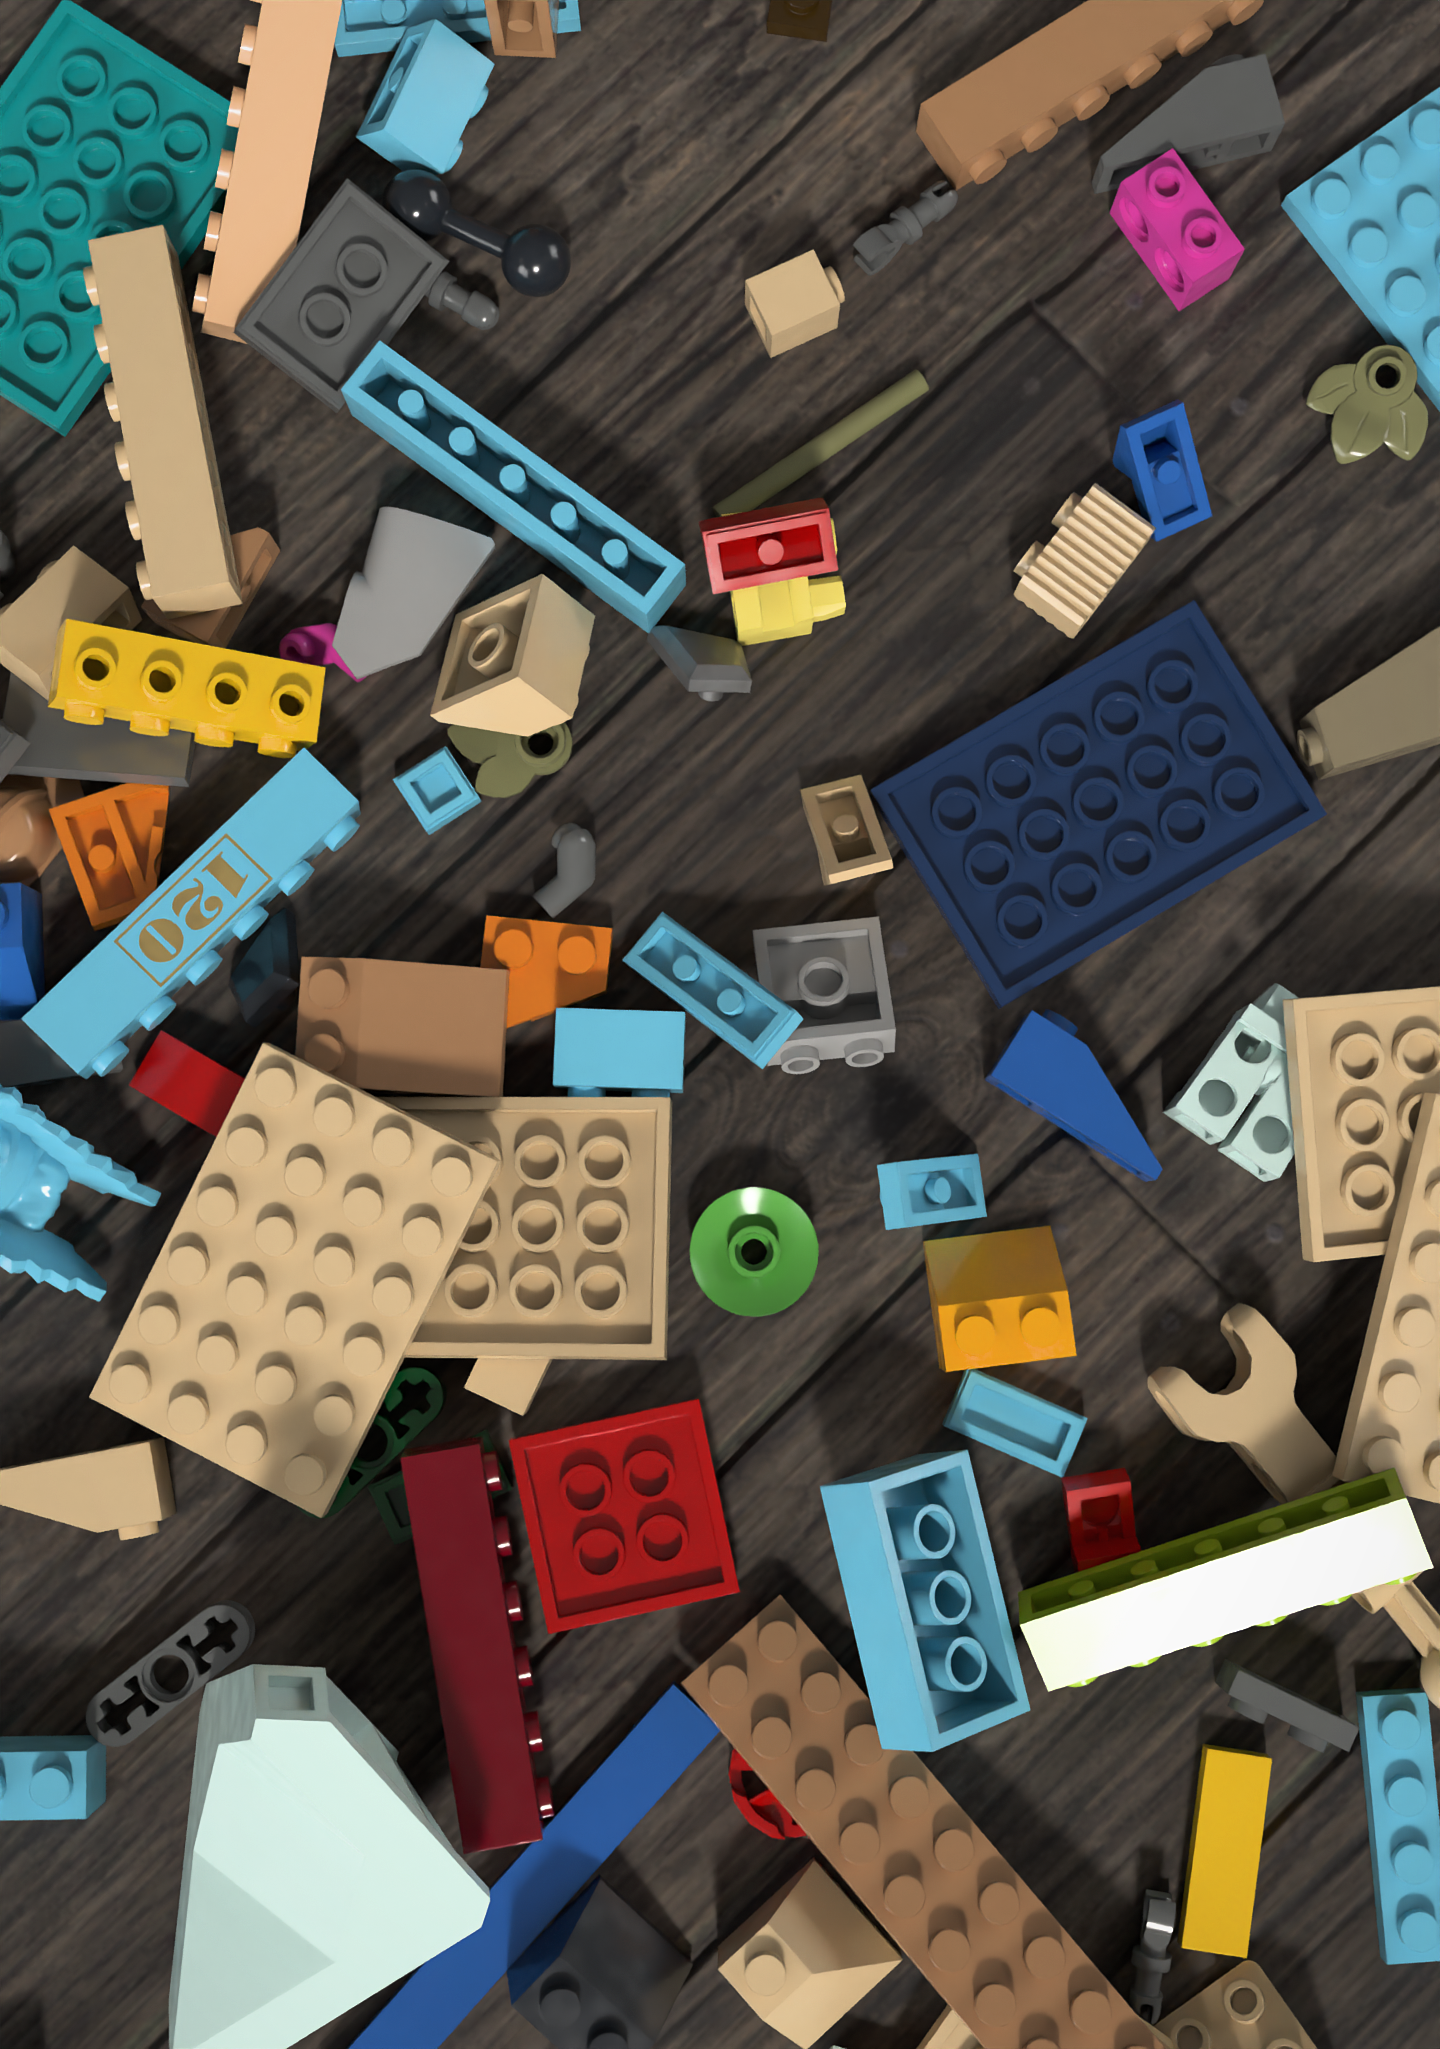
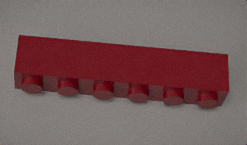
M482 1436L405 1449L400 1457L463 1853L470 1854L542 1841L544 1818L555 1816L549 1775L537 1777L533 1752L544 1751V1741L539 1711L527 1712L523 1687L534 1685L528 1645L516 1647L512 1622L523 1620V1611L518 1581L506 1582L502 1557L513 1555L507 1515L495 1517L491 1495L492 1491L502 1490L497 1452L484 1451Z

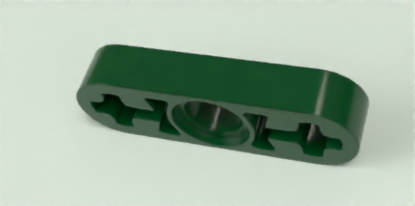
M414 1366L396 1374L383 1400L389 1412L393 1411L405 1399L407 1394L401 1386L406 1380L413 1385L423 1381L430 1385L431 1390L427 1393L426 1399L431 1407L427 1412L420 1407H416L399 1420L400 1423L408 1426L410 1429L404 1436H401L396 1423L389 1416L379 1411L377 1412L372 1423L380 1426L387 1435L388 1445L385 1453L376 1460H366L356 1455L351 1468L363 1473V1476L356 1482L351 1471L347 1473L336 1495L338 1498L332 1503L328 1513L322 1518L333 1516L346 1507L441 1413L446 1403L447 1391L444 1381L434 1370L423 1366ZM297 1506L304 1514L313 1518H320Z

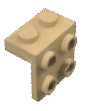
M1251 1960L1241 1962L1154 2025L1157 2030L1171 2039L1174 2049H1317L1264 1971L1256 1962Z

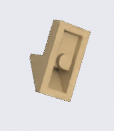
M861 774L800 790L803 808L817 847L824 886L893 868L890 852Z

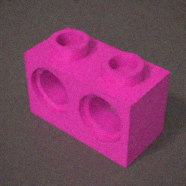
M1174 148L1121 181L1110 210V215L1178 311H1181L1231 277L1245 248Z

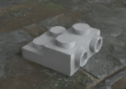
M879 916L753 930L758 983L794 1008L803 1018V1021L767 1063L768 1066L781 1065L782 1070L786 1073L804 1074L817 1069L820 1065V1060L845 1058L846 1063L850 1066L867 1067L882 1061L884 1053L895 1052L896 1027Z

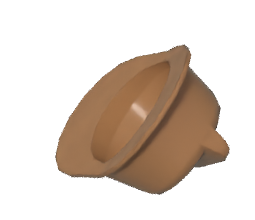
M7 774L0 783V884L22 883L29 887L44 873L49 864L62 850V844L48 809L85 797L79 779Z

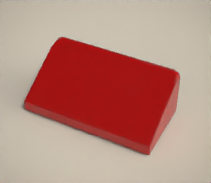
M823 498L705 519L699 522L713 594L838 570L829 507Z

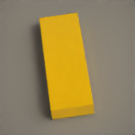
M1203 1744L1177 1940L1181 1948L1247 1958L1272 1758L1268 1754Z

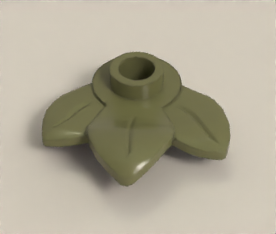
M1394 345L1374 347L1363 354L1356 364L1334 365L1325 370L1312 385L1306 400V405L1311 409L1323 414L1333 415L1330 440L1335 459L1339 464H1347L1364 458L1378 449L1383 442L1401 459L1411 460L1420 450L1428 427L1427 408L1414 391L1417 383L1416 364L1407 351ZM1381 365H1389L1396 371V382L1389 389L1380 387L1376 382L1375 374Z
M565 722L528 737L454 724L447 729L448 736L458 751L472 762L482 765L476 778V792L493 798H507L521 793L536 775H548L561 769L567 763L572 753V736ZM538 735H547L553 740L552 749L544 755L535 754L530 750L532 739Z

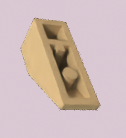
M164 1437L0 1468V1505L97 1533L118 1529L120 1540L158 1533V1521L177 1513Z

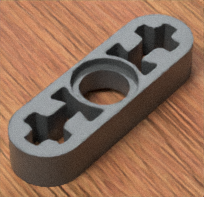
M223 1600L210 1605L92 1698L86 1712V1723L91 1735L101 1744L110 1747L126 1745L141 1735L248 1650L255 1636V1622L250 1611L238 1602ZM215 1616L221 1623L228 1621L230 1618L236 1622L238 1629L231 1636L236 1646L232 1648L227 1642H221L201 1658L194 1646L214 1631L215 1626L211 1618ZM184 1636H190L193 1646L183 1640ZM175 1655L186 1663L189 1677L183 1689L169 1691L157 1683L154 1676V1668L161 1656ZM202 1659L211 1664L212 1667L209 1670H205ZM133 1676L138 1677L139 1685L132 1681ZM141 1689L148 1700L127 1717L131 1728L128 1729L122 1722L113 1727L108 1724L105 1716L110 1713L112 1708L107 1700L110 1698L113 1703L118 1705ZM151 1701L159 1705L158 1710H153Z

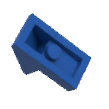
M1177 399L1120 425L1112 461L1115 468L1131 478L1142 518L1156 527L1151 538L1157 542L1212 517L1184 403Z

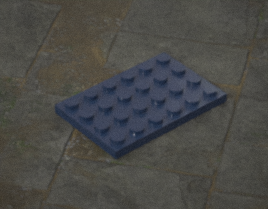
M1195 600L872 788L869 792V796L998 1009L1327 815Z

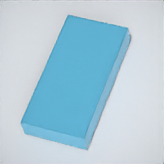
M967 1369L962 1375L942 1425L1063 1478L1088 1418L979 1370Z

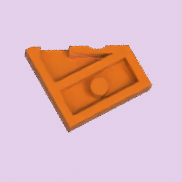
M125 783L48 809L94 931L121 923L158 888L171 786Z
M486 915L480 968L510 971L507 1029L530 1020L535 1021L556 1012V1008H564L575 1003L580 1004L607 994L613 929Z

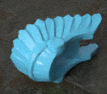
M0 1084V1266L11 1274L26 1271L37 1283L45 1280L63 1292L77 1289L85 1296L99 1302L107 1292V1282L75 1252L72 1244L44 1229L47 1221L54 1216L56 1209L60 1206L62 1192L67 1189L69 1181L72 1180L102 1194L111 1193L150 1207L157 1205L161 1193L137 1183L134 1172L114 1162L110 1157L94 1152L93 1145L88 1144L85 1140L71 1136L67 1129L47 1120L44 1112L40 1110L38 1105L23 1103L22 1094L15 1087L2 1088Z

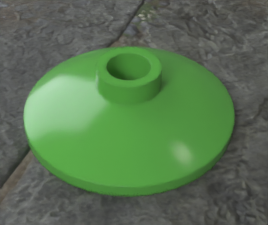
M742 1188L731 1191L716 1199L698 1219L690 1242L691 1267L702 1291L721 1308L742 1316L759 1317L771 1315L792 1305L809 1287L818 1264L817 1236L807 1214L789 1197L766 1188ZM750 1239H757L766 1247V1256L759 1264H749L742 1258V1246Z

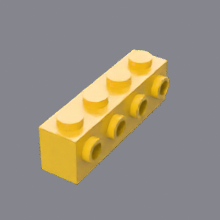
M66 619L57 633L48 707L64 710L63 718L76 723L102 725L104 717L130 721L129 729L140 734L168 736L170 729L195 733L194 741L203 745L232 747L233 741L239 740L258 744L257 752L260 754L278 758H293L296 755V751H300L303 748L307 749L317 742L326 667Z

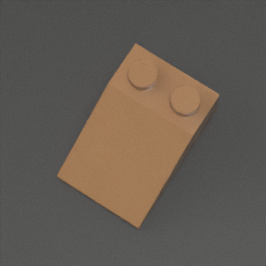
M302 957L295 1056L367 1093L503 1097L510 971L366 958Z

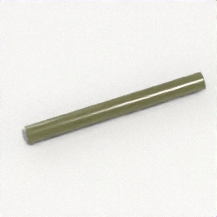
M917 369L913 370L714 505L712 511L715 517H721V514L752 511L929 391L928 384L923 375Z

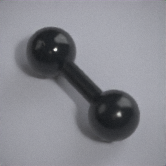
M409 169L397 174L390 180L384 190L382 207L425 242L430 241L444 232L500 258L502 271L507 282L523 295L529 297L548 296L562 287L568 278L571 268V255L568 245L558 232L548 226L530 224L518 228L509 235L453 209L450 193L443 181L433 173L422 169Z

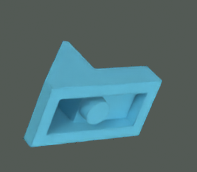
M978 1154L877 1165L880 1201L883 1207L886 1230L987 1217Z

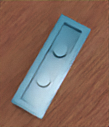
M661 912L622 959L630 969L761 1069L766 1066L803 1021L802 1016L794 1008L664 912Z

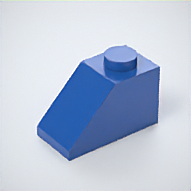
M22 883L0 884V1021L22 1020L21 1018L45 996L42 894Z

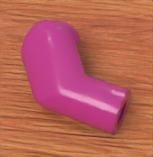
M322 623L293 629L280 642L279 654L283 660L315 666L334 663L357 683L366 678L363 677L357 680L332 647L337 625L333 623Z

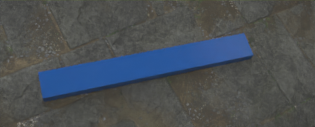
M673 1681L558 1809L555 1816H552L544 1825L543 1840L528 1843L489 1887L490 1902L482 1927L418 1966L345 2049H438L502 1977L506 1970L518 1959L719 1733L720 1730L682 1687Z

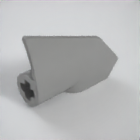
M381 507L379 509L362 572L356 571L350 581L332 647L357 680L422 655L463 593L494 551L495 543L492 538L408 510L395 507Z

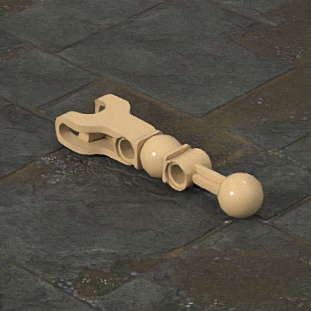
M1237 1303L1226 1312L1221 1320V1332L1227 1339L1236 1357L1235 1376L1226 1389L1214 1394L1208 1393L1193 1381L1184 1370L1176 1367H1159L1149 1375L1147 1381L1148 1389L1182 1434L1202 1441L1229 1444L1280 1505L1348 1483L1332 1476L1336 1456L1295 1404L1293 1392L1297 1379L1295 1354L1271 1324L1255 1308ZM1424 1571L1418 1572L1412 1579L1401 1584H1380L1353 1593L1351 1596L1372 1614L1376 1613L1381 1607H1384L1421 1653L1420 1681L1429 1700L1440 1709V1615L1412 1582Z

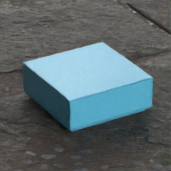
M446 746L393 779L428 835L482 802Z

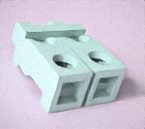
M1276 983L1268 987L1252 1004L1250 1003L1236 1011L1226 1029L1215 1041L1199 1067L1183 1089L1177 1092L1163 1112L1210 1145L1222 1141L1217 1150L1263 1182L1280 1178L1295 1154L1283 999L1298 997ZM1254 1094L1257 1095L1255 1096L1251 1104L1248 1106V1108L1246 1109V1111L1244 1112L1236 1126L1232 1128L1238 1120V1118L1240 1117V1115L1242 1114V1112L1244 1111V1109L1246 1108V1106L1248 1105V1103L1250 1102V1100L1252 1099V1097L1254 1096Z

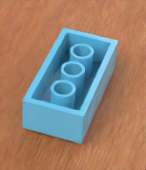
M968 1450L917 1454L820 1486L881 1748L933 1752L1030 1711Z

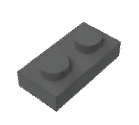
M1227 1659L1224 1660L1215 1683L1228 1695H1231L1227 1706L1236 1712L1262 1724L1265 1723L1268 1714L1291 1724L1287 1735L1317 1751L1324 1753L1328 1742L1343 1750L1350 1751L1360 1727L1344 1715Z

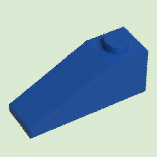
M1045 1009L1042 1016L1033 1010L1027 1013L984 1080L1144 1182L1156 1180L1163 1170L1087 1044L1074 1037L1078 1028L1063 1016L1049 1009Z

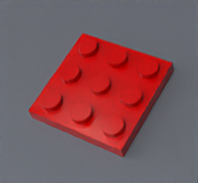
M699 1397L514 1437L508 1440L548 1634L740 1592Z

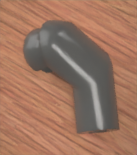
M575 823L563 824L554 832L552 845L557 848V874L532 895L552 919L590 888L596 877L595 841L589 831L582 829Z

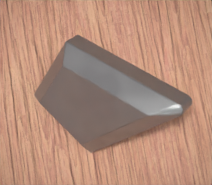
M654 626L647 636L648 643L688 692H698L702 699L712 702L721 700L723 692L750 693L752 679L742 645L737 641L670 626Z

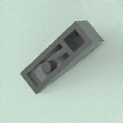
M1240 54L1225 56L1201 71L1101 155L1092 180L1094 194L1119 189L1121 181L1174 148L1189 171L1272 151L1285 125L1266 54L1245 59Z

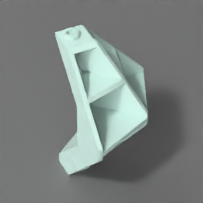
M252 1664L206 1683L199 1712L170 1983L169 2049H287L482 1927L490 1902L489 1888L454 1850L396 1762L399 1753L397 1749L326 1676L325 1668Z

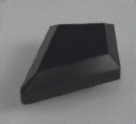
M285 907L281 908L268 921L230 976L228 984L245 1022L255 1028L275 1008L282 1011L289 1008L295 999V989L300 985L295 914Z

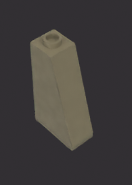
M1440 626L1313 708L1299 721L1301 729L1297 732L1299 751L1307 766H1314L1318 780L1440 744Z

